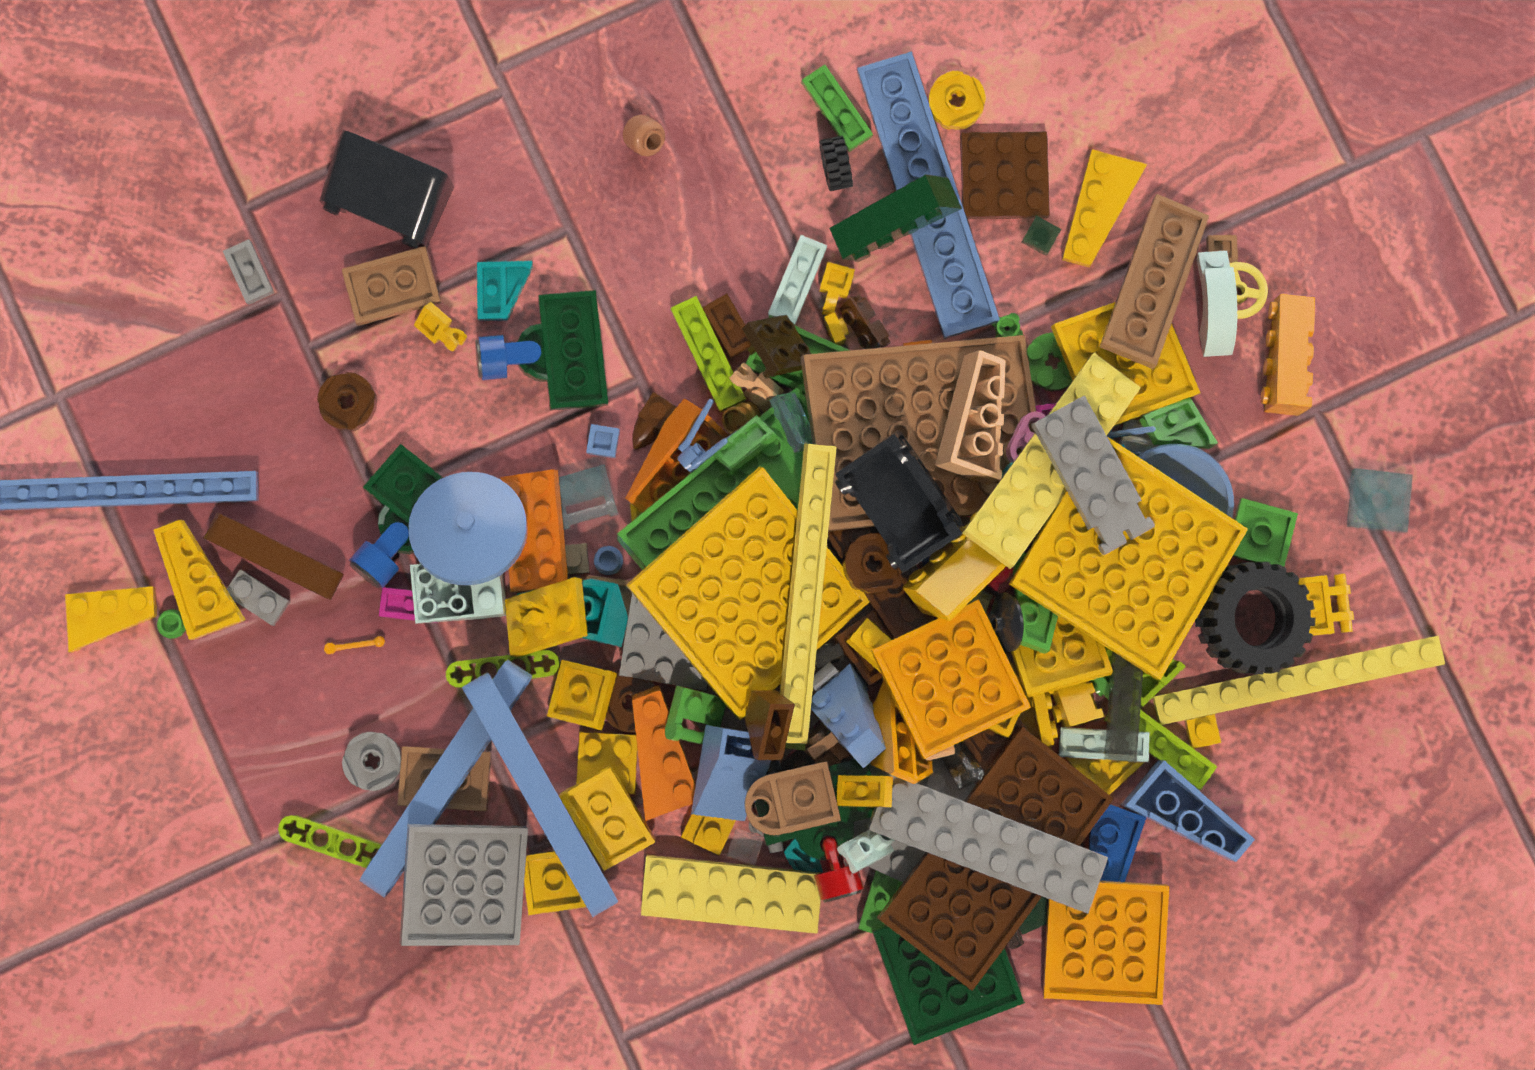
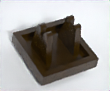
M787 315L750 321L742 328L752 344L748 349L750 355L757 352L766 367V370L762 373L765 379L770 376L775 377L802 370L800 357L811 354L809 347L804 343L794 323Z

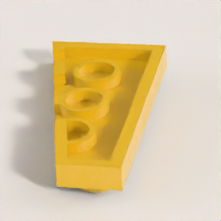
M1091 150L1064 249L1063 261L1085 267L1091 266L1147 164Z
M178 520L153 530L189 640H195L246 621L184 520Z

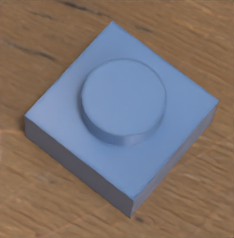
M591 424L586 453L616 458L620 429Z

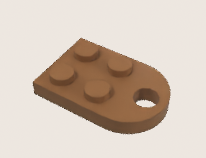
M827 761L763 776L750 786L745 796L744 809L747 819L755 829L764 834L781 835L841 821ZM757 799H762L768 804L769 810L764 817H757L752 812L751 806Z

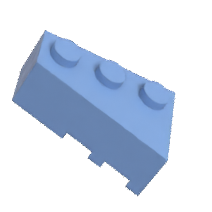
M849 664L836 678L834 677L812 696L811 710L864 768L883 752L886 746L879 723L874 716L873 703L870 701L867 693L868 687L853 666Z

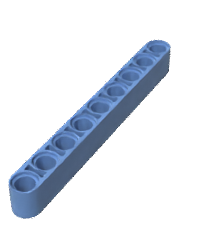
M506 660L493 678V682L511 711L532 679V675L510 660ZM474 708L359 880L384 898L389 894L404 872L407 824L435 825L491 741Z
M487 672L462 687L463 691L592 917L618 903L615 894L489 673Z

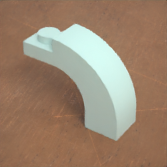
M1227 251L1198 252L1197 264L1203 294V316L1199 331L1203 357L1232 355L1237 333V290L1234 267H1230Z

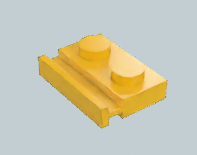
M692 814L681 838L720 856L736 820Z

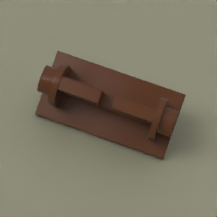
M860 294L855 297L851 296L839 308L844 321L850 325L863 349L884 348L891 343L889 340L890 335L880 320L872 324L870 323L869 319L873 318L876 314L866 297L862 298Z

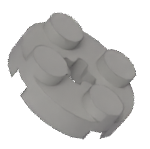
M365 732L359 734L349 742L342 760L344 774L353 785L361 789L370 791L382 790L390 786L400 775L402 752L394 739L384 733ZM370 753L373 756L380 757V761L377 763L378 768L375 770L372 766L366 767L365 762L369 760L368 754Z

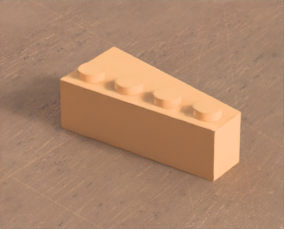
M981 350L964 355L935 466L984 484L999 482L1002 479L1000 456H1003V443H1000L1001 426L1004 424V414H1001V400L1004 398L1005 388L1004 359Z

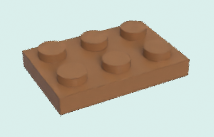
M425 246L342 269L355 322L358 326L422 309L430 302L434 305L441 303L430 258Z
M402 746L397 805L408 806L446 749ZM483 752L446 809L487 811L492 752Z

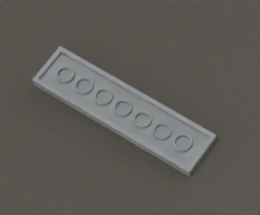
M887 773L886 776L893 777L892 807H874L867 826L868 830L1071 908L1089 913L1108 860L1107 856L918 783L913 784Z

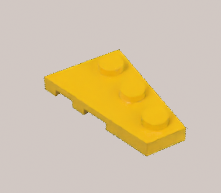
M156 587L65 594L68 652L73 653L89 644L106 639V637L157 617Z

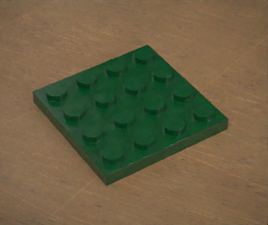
M885 926L872 931L913 1045L920 1044L1025 1003L1005 948L972 991L890 927Z

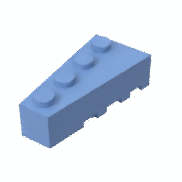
M1158 760L1120 804L1229 861L1237 862L1255 840L1165 760Z

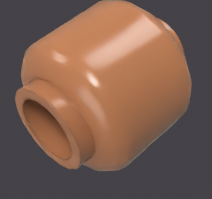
M636 115L628 120L624 126L623 140L626 146L637 154L649 157L659 152L664 145L665 131L661 124L649 116Z

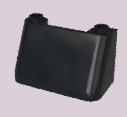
M342 130L319 201L323 205L322 209L333 215L338 216L340 212H350L397 232L402 237L401 242L411 248L416 249L418 246H425L427 248L452 194L454 185L446 173L431 165L355 133Z
M899 430L835 473L838 478L835 480V483L844 496L849 493L857 499L887 543L889 553L886 554V558L895 570L899 568L902 573L906 572L963 534L965 526L961 518L910 443Z

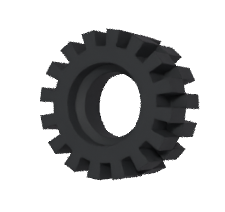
M843 136L820 140V154L829 191L853 187L851 165Z

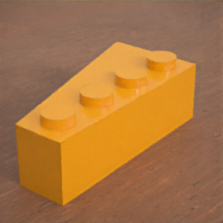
M1280 294L1274 299V302H1270L1268 318L1272 319V328L1268 330L1266 335V347H1270L1269 358L1265 359L1263 366V375L1267 376L1266 387L1263 386L1260 401L1261 404H1264V412L1299 416L1312 407V397H1306V394L1309 391V387L1313 384V373L1307 371V366L1311 364L1314 355V346L1308 342V337H1312L1314 334L1315 297Z

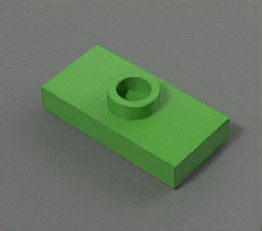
M756 415L727 438V444L714 453L713 456L732 475L777 439V437Z

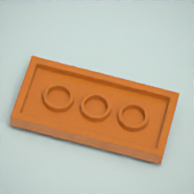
M551 469L500 477V480L509 485L520 498L525 510L528 526L527 539L522 553L509 568L510 591L513 593L532 591L567 580L568 572L558 470Z

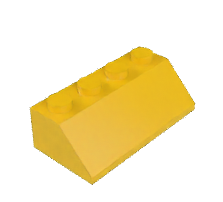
M975 512V513L971 516L970 522H971V520L973 519V517L976 515L977 512ZM961 534L942 549L934 552L929 557L930 561L923 568L914 571L909 576V581L902 588L921 613L951 621L1006 566L967 536Z

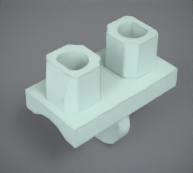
M868 830L840 845L837 851L845 857L850 871L854 874L891 854L894 851L891 846L894 839Z

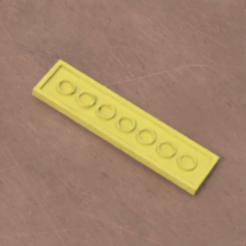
M1093 353L1049 414L1085 395L1107 436L1141 387ZM1034 433L963 531L965 536L1009 569L1016 564L1066 491L1036 433Z

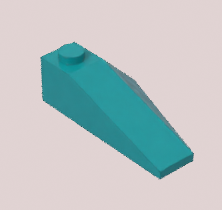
M596 579L583 580L582 586L588 636L582 638L622 647L628 615L619 585Z

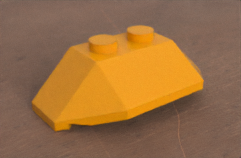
M884 680L873 704L875 719L879 723L886 749L871 761V765L893 776L916 784L933 773L932 760H922Z

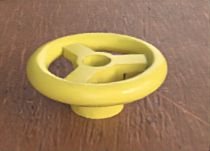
M1244 262L1230 263V267H1234L1236 287L1242 291L1241 296L1237 295V305L1242 304L1248 297L1257 299L1248 309L1237 310V319L1251 317L1259 312L1266 302L1268 295L1267 282L1263 274L1253 265ZM1238 271H1244L1252 275L1258 283L1259 290L1249 288L1244 282H1241Z

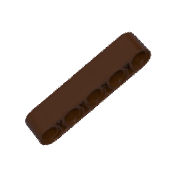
M218 512L204 536V539L329 600H332L344 576L343 573Z

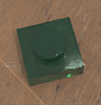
M1036 215L1021 243L1047 256L1062 229Z

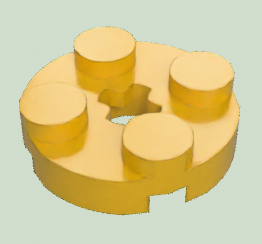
M950 71L938 77L929 93L928 103L933 118L942 128L947 130L965 129L976 123L983 113L986 101L985 91L980 81L974 76L970 77L967 74H963L964 72ZM952 94H956L957 97L963 96L964 101L961 102L960 107L950 104Z

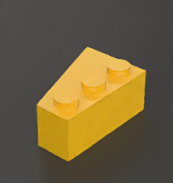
M1089 681L1049 691L1050 695H1053L1055 706H1052L1056 723L1061 722L1062 727H1071L1105 717L1102 708L1097 709L1093 696L1095 689L1093 683H1089Z

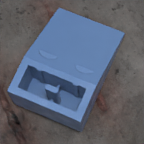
M706 725L691 814L745 821L744 801L746 793L756 780L766 775L771 761L756 760L754 758L748 731Z

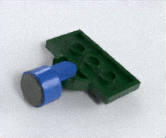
M596 290L538 295L540 324L531 325L525 329L517 342L505 343L503 335L478 337V340H475L478 377L482 380L507 378V366L518 365L525 376L534 381L547 382L550 411L608 405Z
M402 444L395 449L363 486L365 492L384 506L378 519L381 536L374 544L365 541L349 559L351 562L350 566L367 582L378 589L380 587L384 588L399 570V567L391 560L397 552L414 554L409 540V519L412 509L422 493L433 483L443 478Z

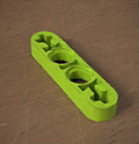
M550 650L536 651L520 657L503 655L457 661L448 666L446 679L450 685L462 688L473 681V676L463 677V682L459 683L458 679L452 678V673L457 672V667L461 666L463 671H472L471 664H476L475 675L479 678L482 676L481 668L485 663H493L498 672L506 660L512 662L515 659H522L526 664L525 671L530 674L532 666L529 657L534 656L533 662L544 661V656L548 655L550 660L555 661V665L550 666V671L545 672V668L536 667L534 668L536 674H531L532 679L544 678L555 675L560 668L561 662L557 654Z
M298 815L286 816L281 820L278 827L279 835L287 842L364 868L368 867L372 858L363 855L362 861L357 860L362 852L363 843L367 844L364 850L368 852H375L382 846L381 843ZM294 820L297 821L296 827L307 830V824L311 825L312 827L306 835V842L302 841L305 836L304 834L293 833L292 837L289 836L290 830L286 829V825L292 824ZM319 829L326 831L329 837L327 844L322 847L317 846L313 842V834ZM345 839H351L356 843V851L351 856H346L341 852V843Z

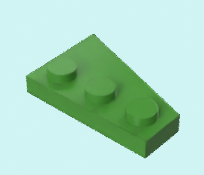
M1023 552L1013 566V576L1027 553ZM1014 588L1015 598L1020 604L1024 620V633L1020 645L1044 654L1049 652L1058 616Z

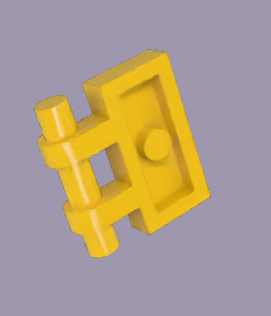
M1346 574L1334 575L1335 586L1331 587L1328 585L1327 575L1299 578L1297 584L1306 585L1309 590V594L1306 595L1307 600H1313L1315 609L1310 610L1311 618H1316L1315 626H1310L1309 633L1313 634V636L1334 634L1333 622H1340L1341 633L1353 632L1352 620H1354V613L1350 611L1348 594H1351L1350 585H1347ZM1330 596L1337 597L1338 612L1332 613Z

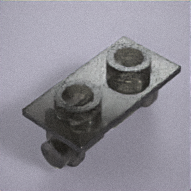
M963 741L954 745L955 754L942 757L959 790L978 782L984 775L978 761Z

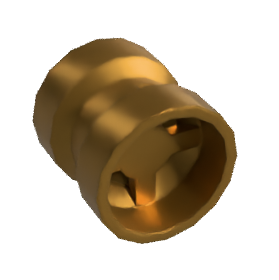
M751 401L741 402L725 410L722 415L723 427L729 434H732L756 415L761 417V412L755 403Z

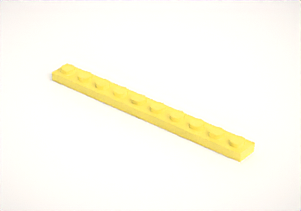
M804 443L780 694L795 703L786 743L807 744L836 446Z
M1439 636L1284 668L1280 669V672L1272 674H1256L1154 696L1152 699L1158 723L1164 725L1444 665L1445 661Z

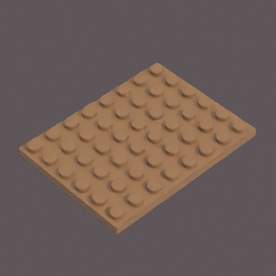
M1025 335L801 356L812 444L836 446L828 531L874 526L857 499L849 493L845 496L841 493L835 483V480L838 479L835 473L897 430L910 443L959 517L972 516L975 512L979 511L999 482L984 484L935 466L964 355L981 350L1005 360L1004 398L1001 400V414H1004V424L1001 426L1000 443H1003V456H1000V470L1003 471L1010 463L1006 455L1007 446L1021 418L1036 411ZM1030 423L1029 429L1031 432L1035 433L1034 429L1031 426L1032 423ZM1017 448L1016 451L1018 456L1022 451L1020 448Z

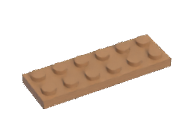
M1159 194L1155 195L1100 343V348L1151 369L1156 367L1209 215Z

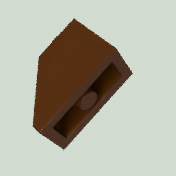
M751 690L745 721L753 755L756 760L783 759L795 703L777 691Z

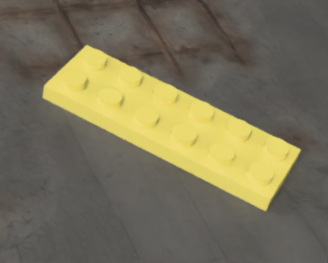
M647 855L641 915L817 934L821 900L814 875L821 872Z

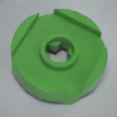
M1046 333L1035 338L1027 348L1032 384L1050 392L1067 388L1073 380L1054 334ZM1048 355L1059 358L1060 362L1057 364V369L1053 370L1052 366L1045 365V362L1049 359Z

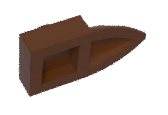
M653 391L638 414L632 434L633 448L637 450L655 441L665 421L677 406Z

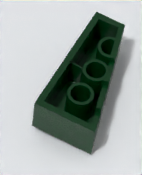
M925 174L829 229L842 259L860 262L870 257L871 252L889 247L896 240L910 235L962 208L948 177Z

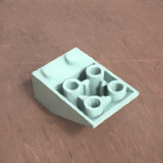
M421 564L410 565L416 624L506 616L503 574L482 584L465 586L444 582L431 575Z

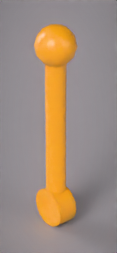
M377 636L373 640L339 645L327 643L324 646V651L332 655L338 650L372 645L382 647L385 644V639L382 636Z

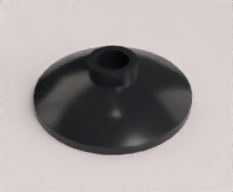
M1003 592L998 594L993 602L989 621L1005 652H1013L1018 649L1022 642L1024 620L1020 604L1015 596L1011 593Z

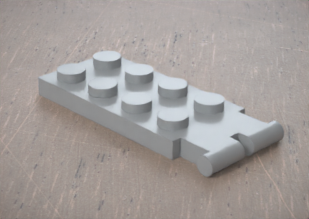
M1085 395L1031 424L1088 530L1094 528L1102 543L1098 545V548L1102 555H1106L1127 543L1123 531H1126L1129 538L1133 540L1155 527L1153 520L1150 517L1145 518L1137 504L1142 500Z

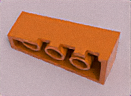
M660 685L632 695L645 821L693 804L696 782L680 740H669L665 736L669 709Z

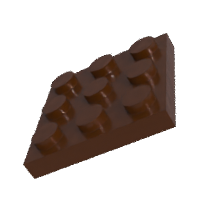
M1047 131L961 133L962 206L967 219L1049 218Z

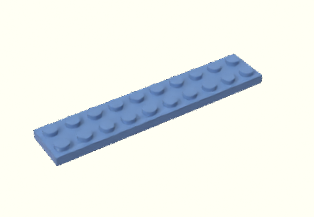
M912 51L857 68V74L895 190L904 187L925 174L948 177L962 208L910 234L943 338L947 339L997 323L1000 319Z

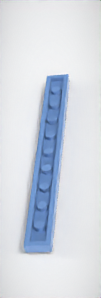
M257 471L0 480V511L259 501Z

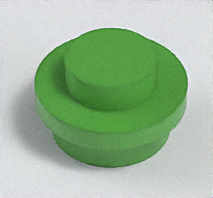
M170 609L164 611L159 616L157 628L162 636L175 639L185 633L186 629L180 611Z

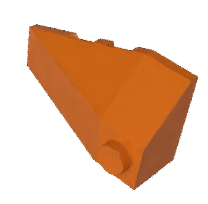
M685 398L665 421L625 497L641 513L691 474L677 459L682 453L678 447L685 441L702 409ZM707 414L690 445L693 446L695 443H698L707 451L729 435Z

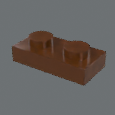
M727 293L702 307L730 358L749 349L752 344L742 330L745 323Z

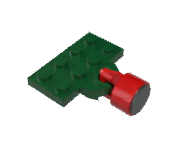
M855 759L828 766L836 802L838 775L871 776L869 765L863 768ZM757 799L754 803L758 817H764L769 810L768 804L762 799ZM838 806L841 821L781 835L763 833L765 844L769 846L795 838L799 848L807 856L820 860L823 873L814 875L820 900H823L824 903L861 893V889H864L859 871L852 874L849 865L845 866L843 857L839 854L837 848L853 839V822L870 818L874 807Z

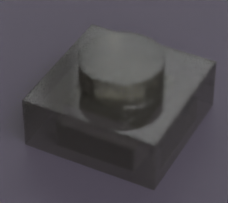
M832 643L821 646L816 651L815 664L818 670H821L829 662L835 664L845 659L839 643L834 646Z

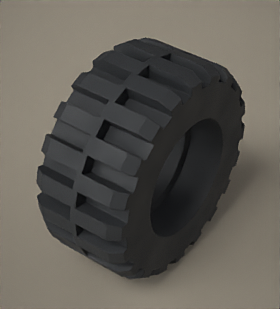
M1246 562L1226 567L1200 611V618L1195 620V626L1201 627L1202 633L1198 635L1201 644H1208L1209 647L1206 649V652L1211 658H1218L1217 663L1224 668H1232V671L1272 674L1280 672L1281 668L1290 667L1294 664V657L1301 658L1305 653L1304 643H1311L1313 634L1309 633L1310 626H1315L1316 618H1311L1310 610L1315 609L1313 600H1307L1306 595L1309 594V590L1306 585H1298L1299 577L1293 572H1286V567L1279 564ZM1251 590H1258L1266 595L1275 612L1273 631L1268 639L1258 646L1247 644L1240 637L1235 626L1236 606L1242 596Z

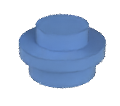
M604 546L596 552L594 565L600 573L613 575L622 568L623 556L617 548Z

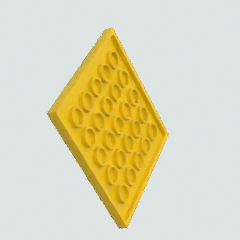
M1108 437L1142 500L1137 503L1145 518L1150 517L1155 527L1133 540L1129 538L1126 531H1123L1127 543L1106 555H1102L1098 548V545L1102 542L1095 529L1088 530L1066 490L1009 585L1156 680H1161L1248 529Z
M758 467L626 585L732 713L740 720L746 716L751 690L773 691L781 684L798 510L763 467ZM828 548L826 549L817 650L869 603L864 592L855 590L850 586L849 581L845 577L843 566Z

